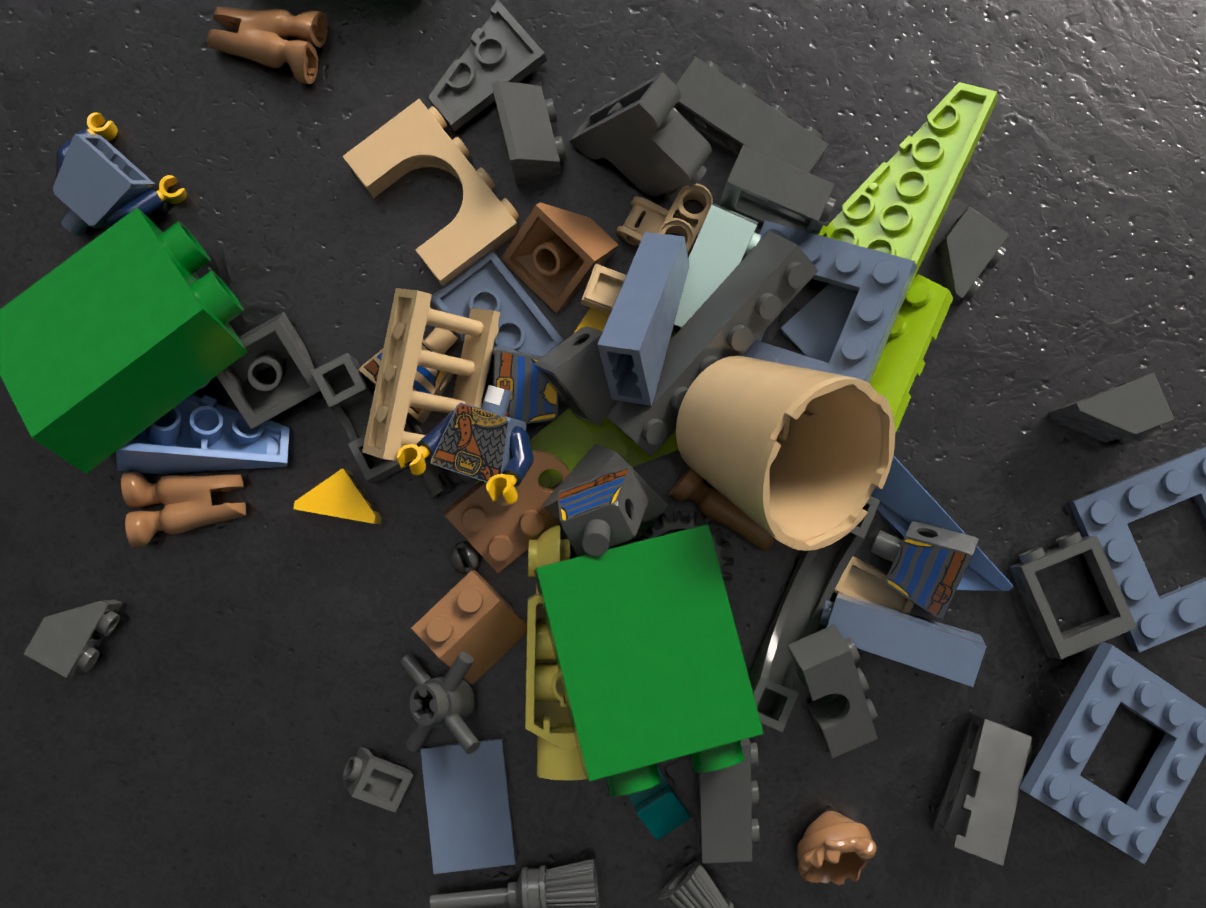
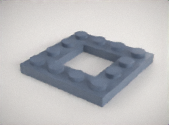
M765 220L759 233L761 235L760 240L768 231H771L797 244L818 270L811 279L857 291L858 294L829 363L761 342L764 332L742 356L850 376L870 383L917 269L915 261Z
M1206 446L1068 502L1082 535H1097L1137 628L1125 634L1133 652L1140 653L1206 625V577L1159 596L1127 525L1132 521L1195 496L1206 521Z
M1101 641L1019 789L1145 865L1206 754V708L1115 646ZM1119 704L1165 733L1126 804L1080 776Z

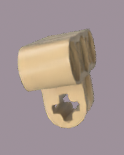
M697 183L692 187L687 185L678 193L670 210L645 198L634 196L631 201L633 208L623 226H618L615 233L623 241L636 248L639 247L645 232L669 235L679 234L685 237L689 257L710 207L713 205L712 195L703 185ZM694 199L703 205L704 210L698 214H692L685 210L683 204L688 200Z

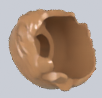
M825 811L808 826L802 840L797 845L799 874L803 881L811 883L822 882L828 884L833 882L836 885H842L846 878L858 881L861 869L875 856L876 844L872 841L869 829L865 825L857 823L838 812Z

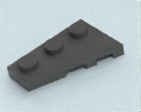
M499 0L491 8V16L481 29L478 27L471 36V44L462 57L453 61L428 97L431 105L438 110L454 132L495 101L491 82L500 80L519 83L547 61L545 52Z

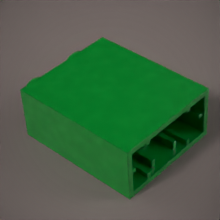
M137 207L0 309V376L31 438L85 474L248 352L229 324L231 320L244 311V308L215 272L211 270L203 277H198L196 271L211 260L199 242L181 222L177 221L162 232Z
M709 524L608 549L601 556L588 554L534 569L535 580L583 772L589 782L605 778L609 796H622L640 792L660 784L656 763L690 755L694 772L704 773L727 768L745 760L740 740L764 733Z

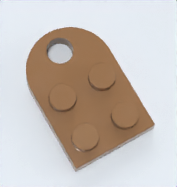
M532 450L534 462L516 489L518 499L515 503L507 504L503 497V492L499 494L497 501L493 502L486 489L487 482L480 481L444 511L445 517L497 573L528 549L529 540H537L547 529L560 523L542 506L570 473L566 464L552 453L543 450ZM547 469H555L561 474L558 484L549 488L540 485L538 482L540 474Z

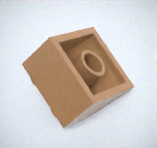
M471 570L411 629L450 668L460 652L469 653L474 658V662L464 679L473 685L527 633V623L477 570Z

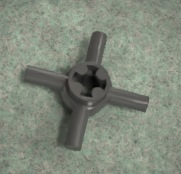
M460 652L445 678L431 679L412 653L405 655L400 660V665L416 685L410 696L411 714L417 722V725L406 741V747L410 751L419 752L432 729L442 727L449 729L467 754H471L479 748L480 742L463 721L472 713L474 708L473 690L463 680L474 662V658L469 653Z

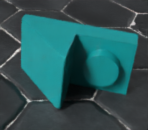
M656 763L660 784L640 792L628 794L627 796L633 803L637 816L658 841L692 817Z

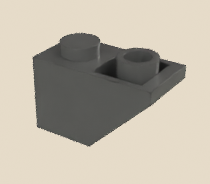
M971 206L958 217L936 247L943 287L949 289L953 296L951 306L962 298L969 301L983 283L978 277L987 266L989 269H992L1006 252V249L1001 247L1009 234Z
M116 599L101 600L44 617L24 655L65 678L87 673L98 660L100 652L97 649L104 636H109L116 628L120 620V615L117 613L123 603Z

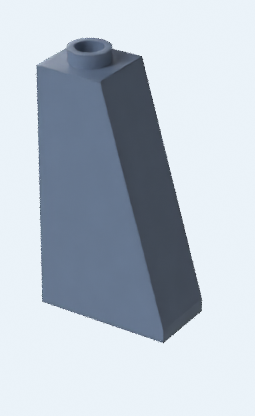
M645 232L597 344L612 400L652 406L689 270L684 236Z
M841 593L837 594L835 603L826 600L819 624L825 625L827 628L835 625L843 639L850 637L858 649L974 687L987 647L980 634Z

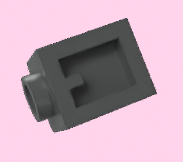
M360 747L356 756H352L345 765L343 785L351 797L396 813L411 782L413 773L409 769L375 757L368 749Z

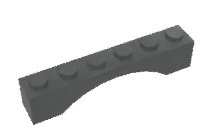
M870 496L863 507L868 512L867 515L851 532L837 542L817 550H802L749 675L762 724L783 732L799 695L802 682L797 674L788 644L816 633L826 600H830L844 570L865 539L881 500Z

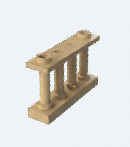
M395 289L362 453L382 459L398 461L397 452L402 446L407 444L417 445L426 435L404 431L409 407L449 414L452 410H455L460 402L481 408L493 345L498 336L500 312L471 308L469 318L430 309L432 294L418 290ZM429 325L466 334L461 358L422 350L421 345L425 326ZM421 366L457 374L453 397L448 398L414 391L413 384L417 367Z

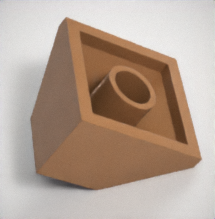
M538 203L500 260L557 314L589 282L595 263L604 266L618 247V244L590 217L544 203Z

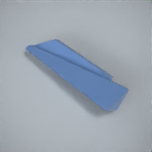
M893 455L890 471L883 489L875 487L871 494L872 497L881 500L876 513L902 539H904L912 521H919L965 534ZM976 546L957 590H1011L1013 585Z

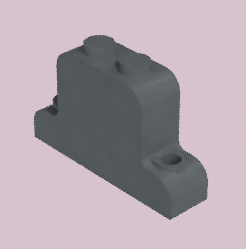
M663 72L591 112L569 140L586 157L594 160L600 158L609 160L640 191L651 197H657L668 192L673 194L679 188L686 185L689 187L694 186L705 175L707 169L703 164L712 152L708 141L674 108L681 98V93L678 87Z

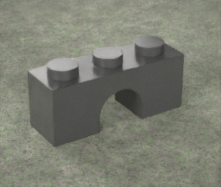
M347 352L312 370L311 373L329 408L336 413L344 426L351 442L348 446L366 481L376 484L409 467V464L407 463L405 467L401 468L398 461L382 459L362 453L374 392L365 375L359 371L360 365L358 361Z
M832 625L788 644L797 674L813 700L808 703L816 730L832 759L878 739L873 724L874 721L878 720V715L870 698L864 695V693L870 691V688L862 670L859 667L856 668L855 663L861 661L852 639L850 637L843 639L835 625Z

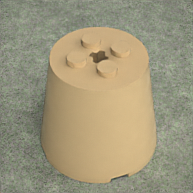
M730 356L708 366L689 387L678 412L676 440L680 455L685 463L776 540L796 550L810 551L821 549L837 542L851 532L867 515L868 512L863 507L869 500L875 487L883 489L890 471L895 448V424L892 410L885 396L878 394L871 384L864 380L744 356Z

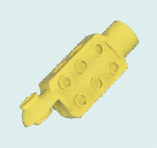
M560 525L547 529L537 540H529L528 577H535L534 569L537 567L570 559V540L560 539ZM536 584V594L527 599L525 729L537 735L538 777L550 780H584L587 777L583 772Z

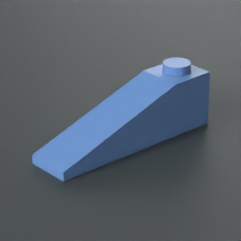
M192 394L116 451L117 471L172 474L287 467L289 427L267 420L251 429L240 412L217 404V399L206 395L201 398Z

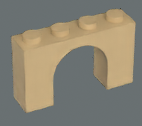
M418 99L343 155V158L373 198L408 172L422 167L443 169L459 180L463 186V201L458 214L451 223L415 249L427 268L441 286L444 287L489 251L493 250L495 252L516 236L519 229L515 220L520 216L508 199L504 198L500 201L492 192L495 184L482 167L475 170L467 159L471 157V154L460 138L455 137L452 140L444 131V128L448 125L434 106L427 109L422 101Z

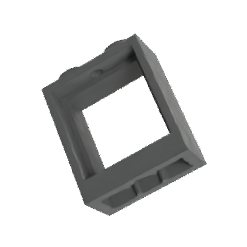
M743 145L726 182L719 205L763 224L766 220L810 233L812 231L820 233L836 202L835 199L829 197L835 184Z
M1079 531L1065 535L1055 540L1058 545L1057 547L1045 552L1042 547L1026 551L1018 555L1021 562L1009 566L1047 657L1064 659L1100 644L1101 641L1105 642L1137 628L1097 535L1081 537ZM1083 553L1109 613L1061 633L1035 572Z

